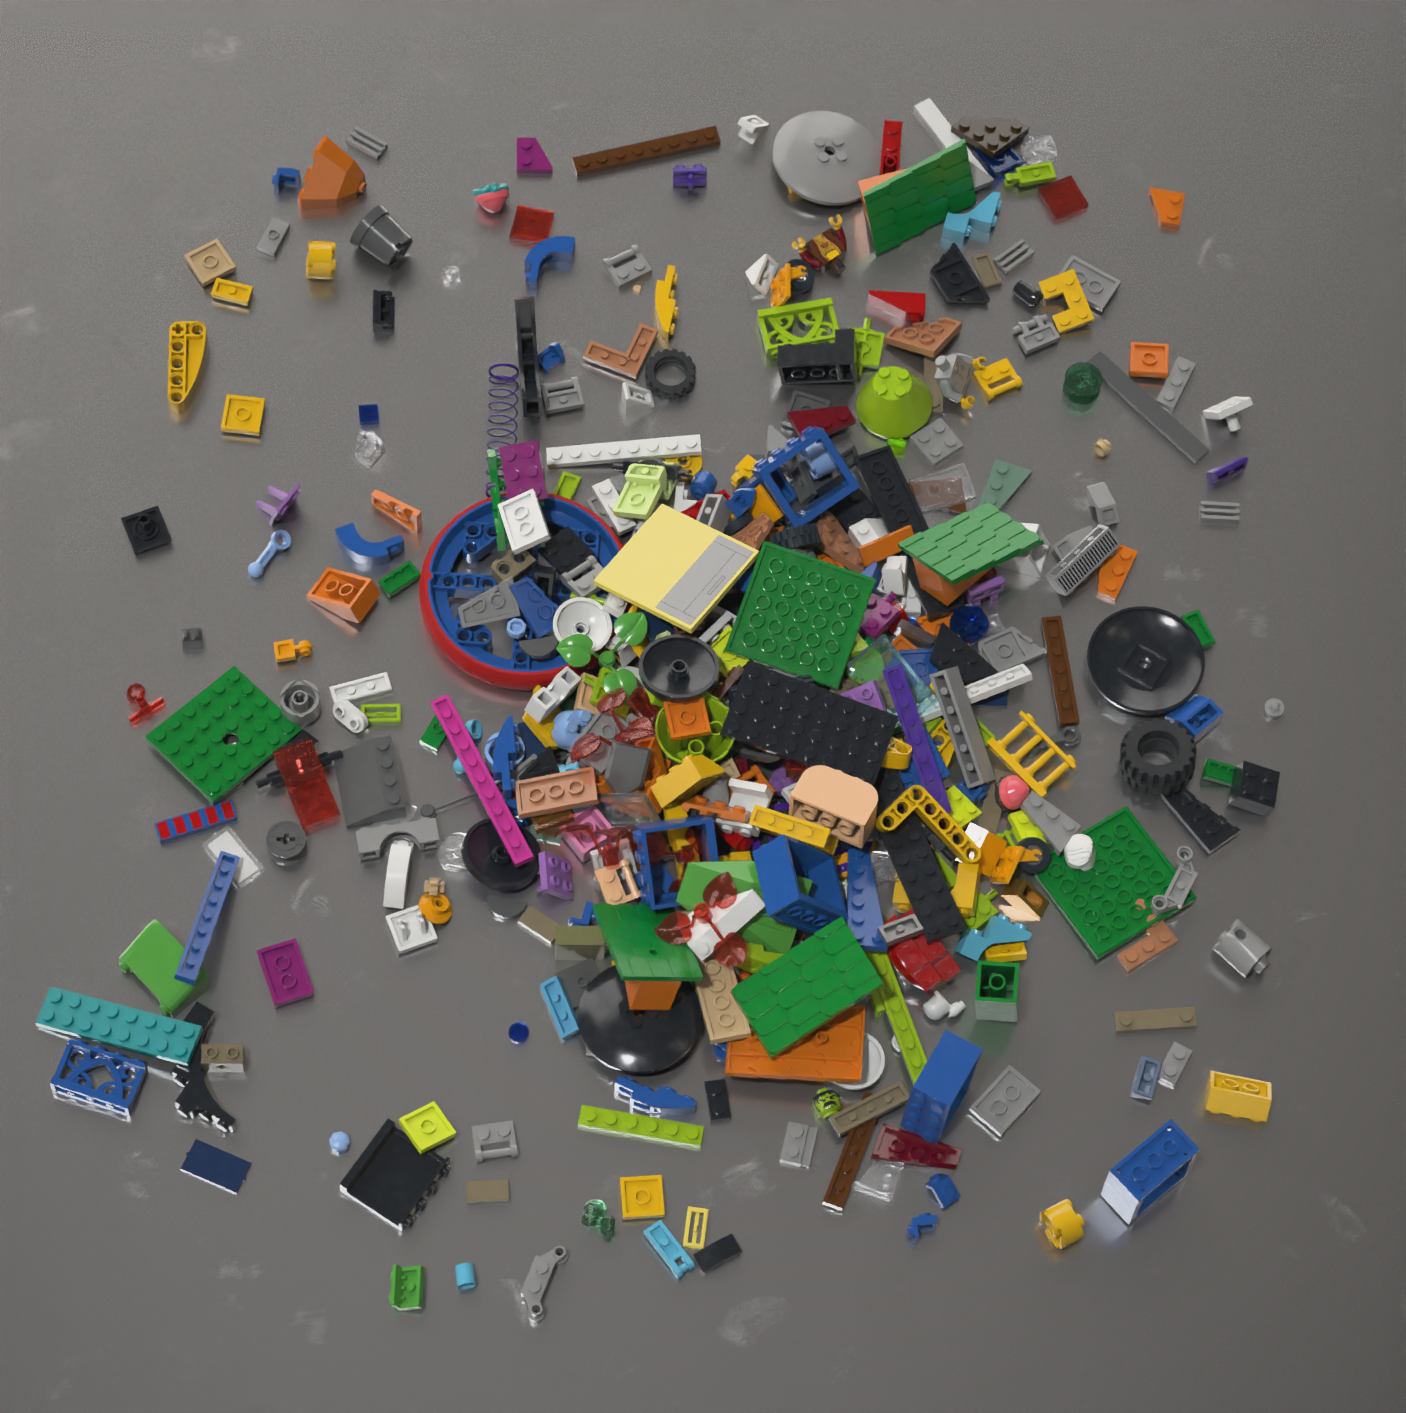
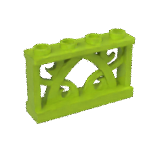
M831 297L757 310V324L767 358H778V346L784 344L835 343V330L839 329ZM828 314L830 323L822 322L823 315ZM796 319H800L805 325L813 326L803 338L786 331ZM788 321V324L783 326L784 323L782 322ZM770 324V326L773 329V331H771L769 334L767 333L766 325ZM820 327H828L832 330V335L821 336L822 333L827 334V331ZM778 334L779 336L776 338V342L782 341L783 343L773 345L771 344L770 339L774 335Z

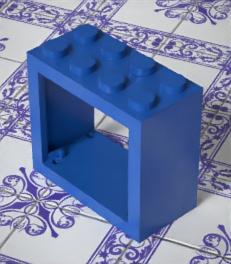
M809 426L802 431V436L791 438L786 442L787 446L782 449L777 448L773 450L768 459H760L754 464L755 467L751 469L759 484H762L784 515L781 518L788 528L803 526L860 487L823 428L816 426L812 428V426ZM813 443H821L844 481L795 514L772 479L771 472Z
M696 815L635 825L632 836L634 843H637L638 850L635 851L636 862L640 864L641 869L638 871L639 883L643 885V890L640 891L641 901L651 910L681 905L676 902L678 892L659 895L658 892L653 893L646 837H650L649 832L697 825L701 832L704 862L719 861L714 821L709 815Z
M785 834L777 836L775 840L761 845L759 849L752 852L768 917L809 934L819 931L841 916L845 921L848 920L833 855ZM796 875L813 880L808 896L800 893Z
M945 1030L912 1087L900 1125L908 1132H914L922 1136L927 1142L937 1144L970 1088L983 1049Z
M1170 1119L1109 1171L1101 1195L1129 1225L1190 1173L1200 1149Z

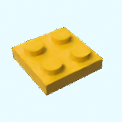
M227 394L221 431L259 436L265 398Z
M662 1175L620 1177L623 1220L665 1217Z

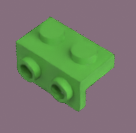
M397 1264L392 1265V1272L390 1274L391 1292L389 1294V1301L392 1307L399 1311L423 1309L425 1273L423 1266L401 1267Z

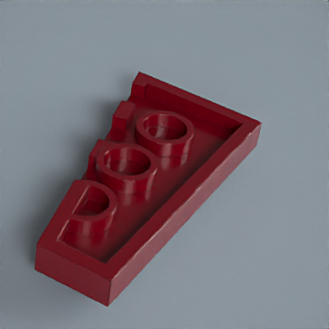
M883 1123L871 1159L956 1170L962 1149L942 1142L937 1144L927 1142L918 1134Z

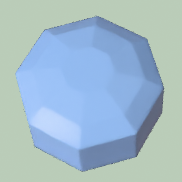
M513 618L508 622L507 633L511 638L519 639L525 635L526 624L522 619Z
M341 1131L333 1133L329 1139L331 1150L338 1154L346 1152L350 1146L348 1135Z

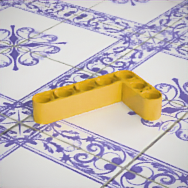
M914 785L906 789L876 819V828L880 832L885 833L896 828L914 810L961 862L972 864L981 857V850L977 844L920 785ZM912 790L918 792V800H914L911 797ZM898 804L904 806L905 811L903 814L897 811ZM926 805L932 807L933 812L931 815L925 812ZM884 817L890 820L889 828L883 825ZM940 819L946 823L945 830L939 827ZM954 834L960 838L959 845L953 842ZM968 849L973 851V859L967 857L966 852Z

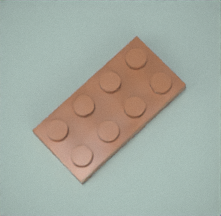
M593 766L514 781L519 819L599 804Z

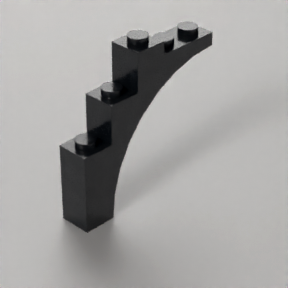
M534 296L515 297L516 340L523 417L543 416Z
M196 1002L183 1021L202 1026L203 1032L189 1066L177 1063L172 1070L174 1081L182 1087L185 1086L175 1100L176 1109L182 1116H189L193 1119L199 1112V1116L204 1120H212L217 1123L216 1126L222 1131L226 1132L228 1130L233 1133L237 1128L236 1119L225 1112L213 1099L202 1075L201 1048L209 1029L215 1021V1014L211 1009Z

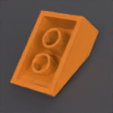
M327 567L306 597L343 619L360 623L381 594L372 579Z

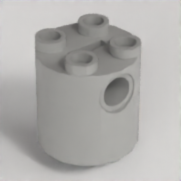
M1237 919L1230 926L1231 930L1229 932L1225 930L1219 936V941L1212 949L1243 977L1248 978L1252 974L1257 973L1261 975L1270 965L1267 957L1271 953L1272 948Z

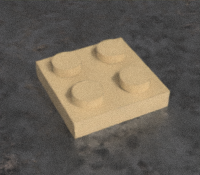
M218 239L184 255L186 262L203 287L216 281V278H222L236 271L235 264Z

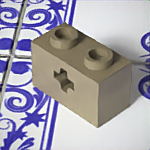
M202 1044V1072H244L245 1050L243 1044Z

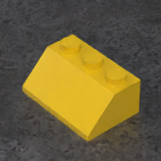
M690 754L682 759V764L671 767L669 774L658 777L655 780L657 783L650 788L661 808L685 802L723 774L725 770L702 754L697 756Z
M1210 1071L1205 1110H1209L1214 1114H1229L1234 1118H1249L1254 1122H1267L1272 1101L1270 1082Z

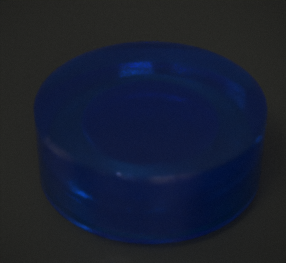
M514 1023L509 1028V1039L515 1044L525 1043L529 1038L528 1027L523 1023Z

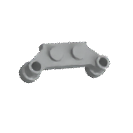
M1181 846L1177 850L1176 859L1179 867L1165 895H1156L1152 899L1151 908L1155 916H1161L1164 912L1175 908L1181 909L1198 876V873L1194 871L1191 861L1193 851L1188 846Z
M556 1246L553 1250L540 1257L536 1255L523 1285L520 1296L525 1298L528 1307V1319L532 1323H540L545 1317L541 1300L555 1265L563 1266L567 1262L568 1254L563 1246Z

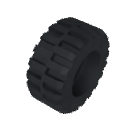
M1152 719L1149 722L1147 720L1142 721L1140 725L1135 724L1131 727V731L1126 732L1121 742L1119 762L1121 774L1124 775L1127 783H1131L1132 788L1135 790L1140 789L1141 793H1152V796H1158V794H1163V796L1170 795L1172 791L1176 793L1180 791V787L1184 788L1194 775L1197 752L1194 739L1184 727L1181 729L1178 723H1170V720L1158 721V719ZM1150 750H1163L1173 755L1175 760L1164 765H1154L1145 761L1141 755Z

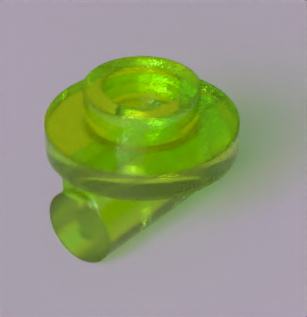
M902 438L887 439V445H890L894 455H900L905 451L907 441Z

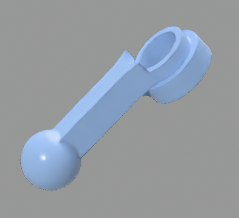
M278 530L272 534L271 541H269L266 549L256 562L249 565L248 573L254 578L260 577L264 572L265 565L277 550L289 547L291 537L287 531ZM277 535H280L283 538V544L281 546L278 545L276 542Z

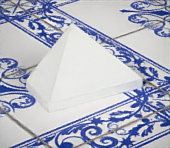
M764 254L745 273L751 284L760 293L767 295L771 280L774 278L779 264L768 254Z

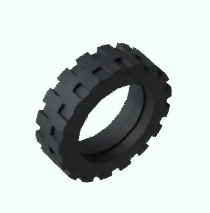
M677 349L658 351L655 353V356L649 358V362L646 364V385L649 386V390L652 393H655V396L659 398L660 396L664 397L665 400H669V398L676 400L680 396L684 397L687 392H691L692 386L695 385V363H692V358L690 356L687 357L685 352H678ZM675 363L681 366L687 375L680 384L670 386L660 383L655 377V371L662 364Z

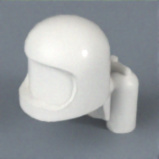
M937 990L933 992L934 996L925 1002L923 1006L925 1014L932 1020H939L947 1013L949 1018L956 1017L966 1008L962 1001L950 1005Z

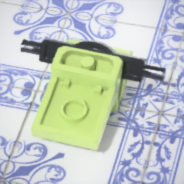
M658 459L623 461V463L614 462L612 466L617 467H612L614 471H623L627 482L612 512L614 516L648 520L658 500H668L677 481L681 477L691 478L692 474L689 473H692V470L682 469L680 464L676 462H666Z

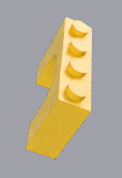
M958 864L956 883L950 893L962 918L975 917L981 877L979 864ZM896 875L892 903L895 911L906 913L912 907L898 875Z

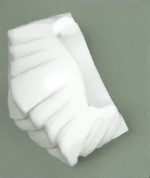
M1075 834L1065 846L1064 857L1070 868L1087 871L1094 866L1096 851L1093 841L1089 836Z

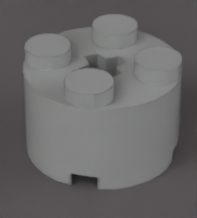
M294 680L287 683L281 690V711L289 721L296 723L299 727H305L317 719L321 711V702L318 689L313 683L307 680L296 682Z

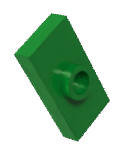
M409 560L380 579L378 584L388 597L391 598L418 580L421 573Z
M1199 609L1180 617L1196 633L1203 649L1215 645L1216 641Z
M436 715L421 737L420 744L437 752L447 736Z
M1207 758L1204 760L1202 779L1231 787L1233 772L1236 766Z

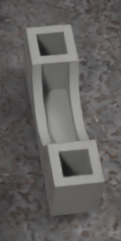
M423 817L417 821L404 820L399 824H382L375 828L363 827L355 831L360 861L379 858L385 845L396 839L409 840L420 851L440 847L436 818Z

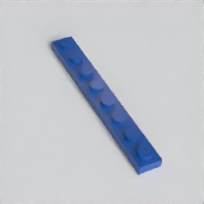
M220 851L174 979L194 985L237 868L239 856Z

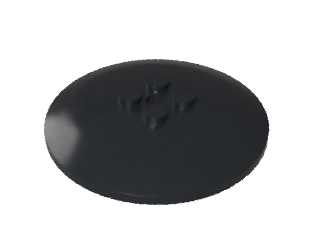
M1129 607L1111 614L1095 629L1087 649L1088 672L1100 694L1113 705L1136 714H1162L1182 706L1197 691L1205 669L1203 647L1193 629L1175 614L1155 607ZM1147 661L1150 666L1148 668H1143L1140 666L1139 662Z
M615 965L596 976L587 986L581 997L578 1008V1026L581 1038L587 1049L597 1060L617 1071L645 1074L665 1069L686 1055L695 1043L700 1030V1003L689 981L681 982L670 1010H644L645 1013L642 1016H636L633 1013L635 1010H630L625 981L621 980Z

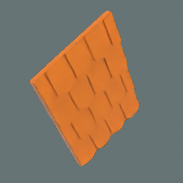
M853 1005L773 1059L769 1058L749 1024L751 1030L749 1037L727 1041L724 1075L820 1082H859L862 1075L866 1005Z

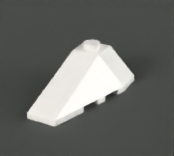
M754 889L731 896L724 901L712 903L710 906L702 909L693 910L681 919L677 925L688 946L703 961L765 907V904Z

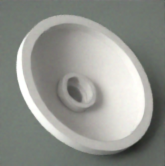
M585 597L569 599L559 606L554 615V635L559 643L574 634L586 635L593 641L591 650L597 652L606 645L612 633V621L609 613L603 610V606L593 599ZM577 629H582L583 633H579Z
M864 1032L861 1080L853 1083L834 1082L835 1084L849 1090H860L871 1086L880 1078L885 1065V1055L881 1045L873 1036Z

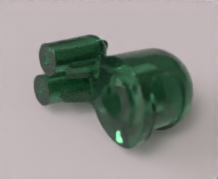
M598 1199L589 1200L584 1205V1215L581 1218V1224L589 1227H599L603 1235L602 1239L606 1241L611 1240V1236L615 1232V1219L613 1216L607 1218V1207L603 1201Z

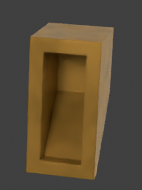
M1011 878L1009 884L1005 885L1001 896L1011 906L1039 919L1042 918L1049 904V901L1027 879Z

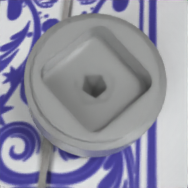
M1276 698L1267 700L1264 706L1265 715L1271 719L1281 717L1284 711L1282 701Z

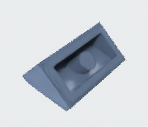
M1144 1055L1139 1059L1129 1094L1130 1097L1152 1100L1162 1062Z

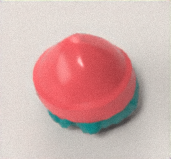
M494 182L492 186L489 184L485 188L481 186L479 189L473 190L476 202L491 213L499 212L510 197L509 187L503 183L499 186Z

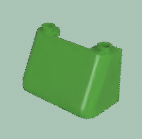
M154 919L119 957L118 965L125 973H134L158 998L160 1003L158 1007L164 1015L169 1014L174 1018L210 988L209 977L201 966L194 985L174 979L185 948L159 921Z

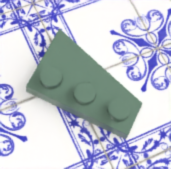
M996 459L978 507L989 503L996 506L1000 511L1009 501L1010 497L1019 490L1023 482L1032 475V470Z

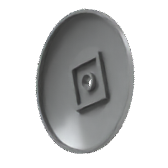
M828 111L803 113L787 121L776 135L772 149L775 169L781 180L793 192L809 201L823 205H845L861 199L858 181L880 175L881 150L877 141L864 126L845 115ZM825 151H832L834 155H828Z

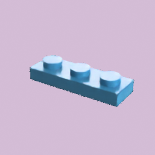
M555 975L540 984L561 1038L566 1040L580 1032L577 1016L560 976Z

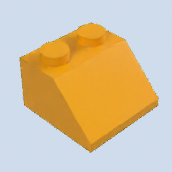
M970 822L965 833L981 850L980 859L972 864H979L981 874L991 878L992 871L996 867L1000 854L1008 841ZM968 849L966 855L969 859H973L974 853ZM958 857L954 859V861L958 863H963L958 859Z

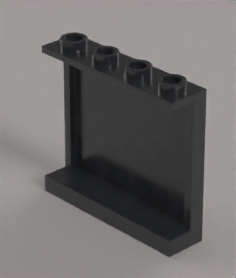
M388 1118L340 1182V1191L402 1231L405 1226L409 1227L415 1218L413 1215L416 1211L421 1210L427 1202L426 1197L429 1193L433 1194L436 1191L440 1178L442 1176L446 1177L451 1169L450 1158L444 1159L432 1150L420 1154L407 1134L395 1127V1122Z

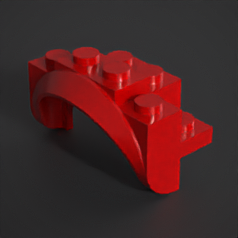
M911 908L899 918L894 915L883 924L914 914L913 909ZM923 934L888 946L887 954L897 970L910 983L926 992L929 996H933V992L936 990L941 992L949 987L947 982L962 972L940 940L928 945Z

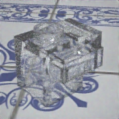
M360 429L356 433L359 445L355 449V459L371 469L385 453L384 439L370 429L367 431Z

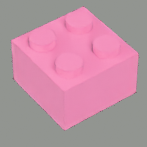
M595 805L574 813L559 824L560 835L583 863L591 858L590 851L616 841V831Z

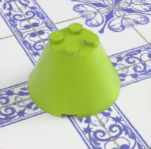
M896 366L880 368L874 376L864 383L856 399V411L860 422L863 423L869 432L885 439H901L911 436L913 432L925 426L932 413V395L928 386L916 375Z
M711 694L703 697L711 735L671 741L664 707L661 708L656 719L655 734L660 748L670 759L682 764V759L686 756L702 754L711 761L717 762L729 752L734 740L720 735L729 708L720 702L719 698Z

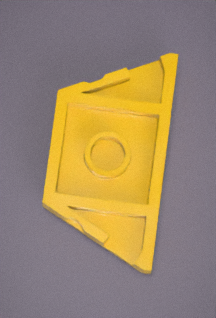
M539 684L533 689V695L541 689ZM558 707L555 708L540 723L525 712L522 720L545 747L551 746L552 750L560 748L553 740L552 729H554L555 723L553 721L555 717L562 711Z

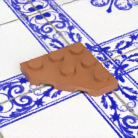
M944 317L938 318V322L929 324L927 321L912 323V327L908 328L896 326L884 336V343L934 358L962 329V322Z
M824 511L816 516L815 524H817L822 543L817 548L851 571L857 573L864 571L858 549L836 517L829 511Z
M764 512L730 537L758 550L774 524Z

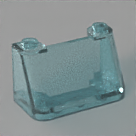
M884 634L847 664L850 668L847 672L854 680L858 678L862 684L876 680L887 712L898 716L882 671L890 667L902 664L918 712L937 699L935 694L926 686ZM899 718L896 723L898 726L901 724Z

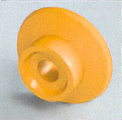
M428 892L419 899V910L428 921L435 924H444L452 917V906L445 895L438 893L437 896H429Z

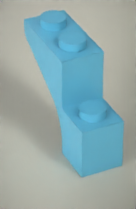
M992 192L968 213L953 214L948 212L943 226L942 238L963 243L965 236L969 237L971 229L990 233L991 227L996 226L998 216H995L996 211L1000 212L1002 201L999 200L1000 192Z
M999 914L998 917L991 915L983 933L974 928H971V931H963L954 951L978 961L980 955L988 946L995 943L1026 941L1031 938L1033 933L1026 931L1028 927L1017 922L1016 925L1009 923L1010 918Z

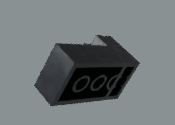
M852 328L836 329L835 343L784 344L778 346L777 366L782 385L858 381V345L855 330Z

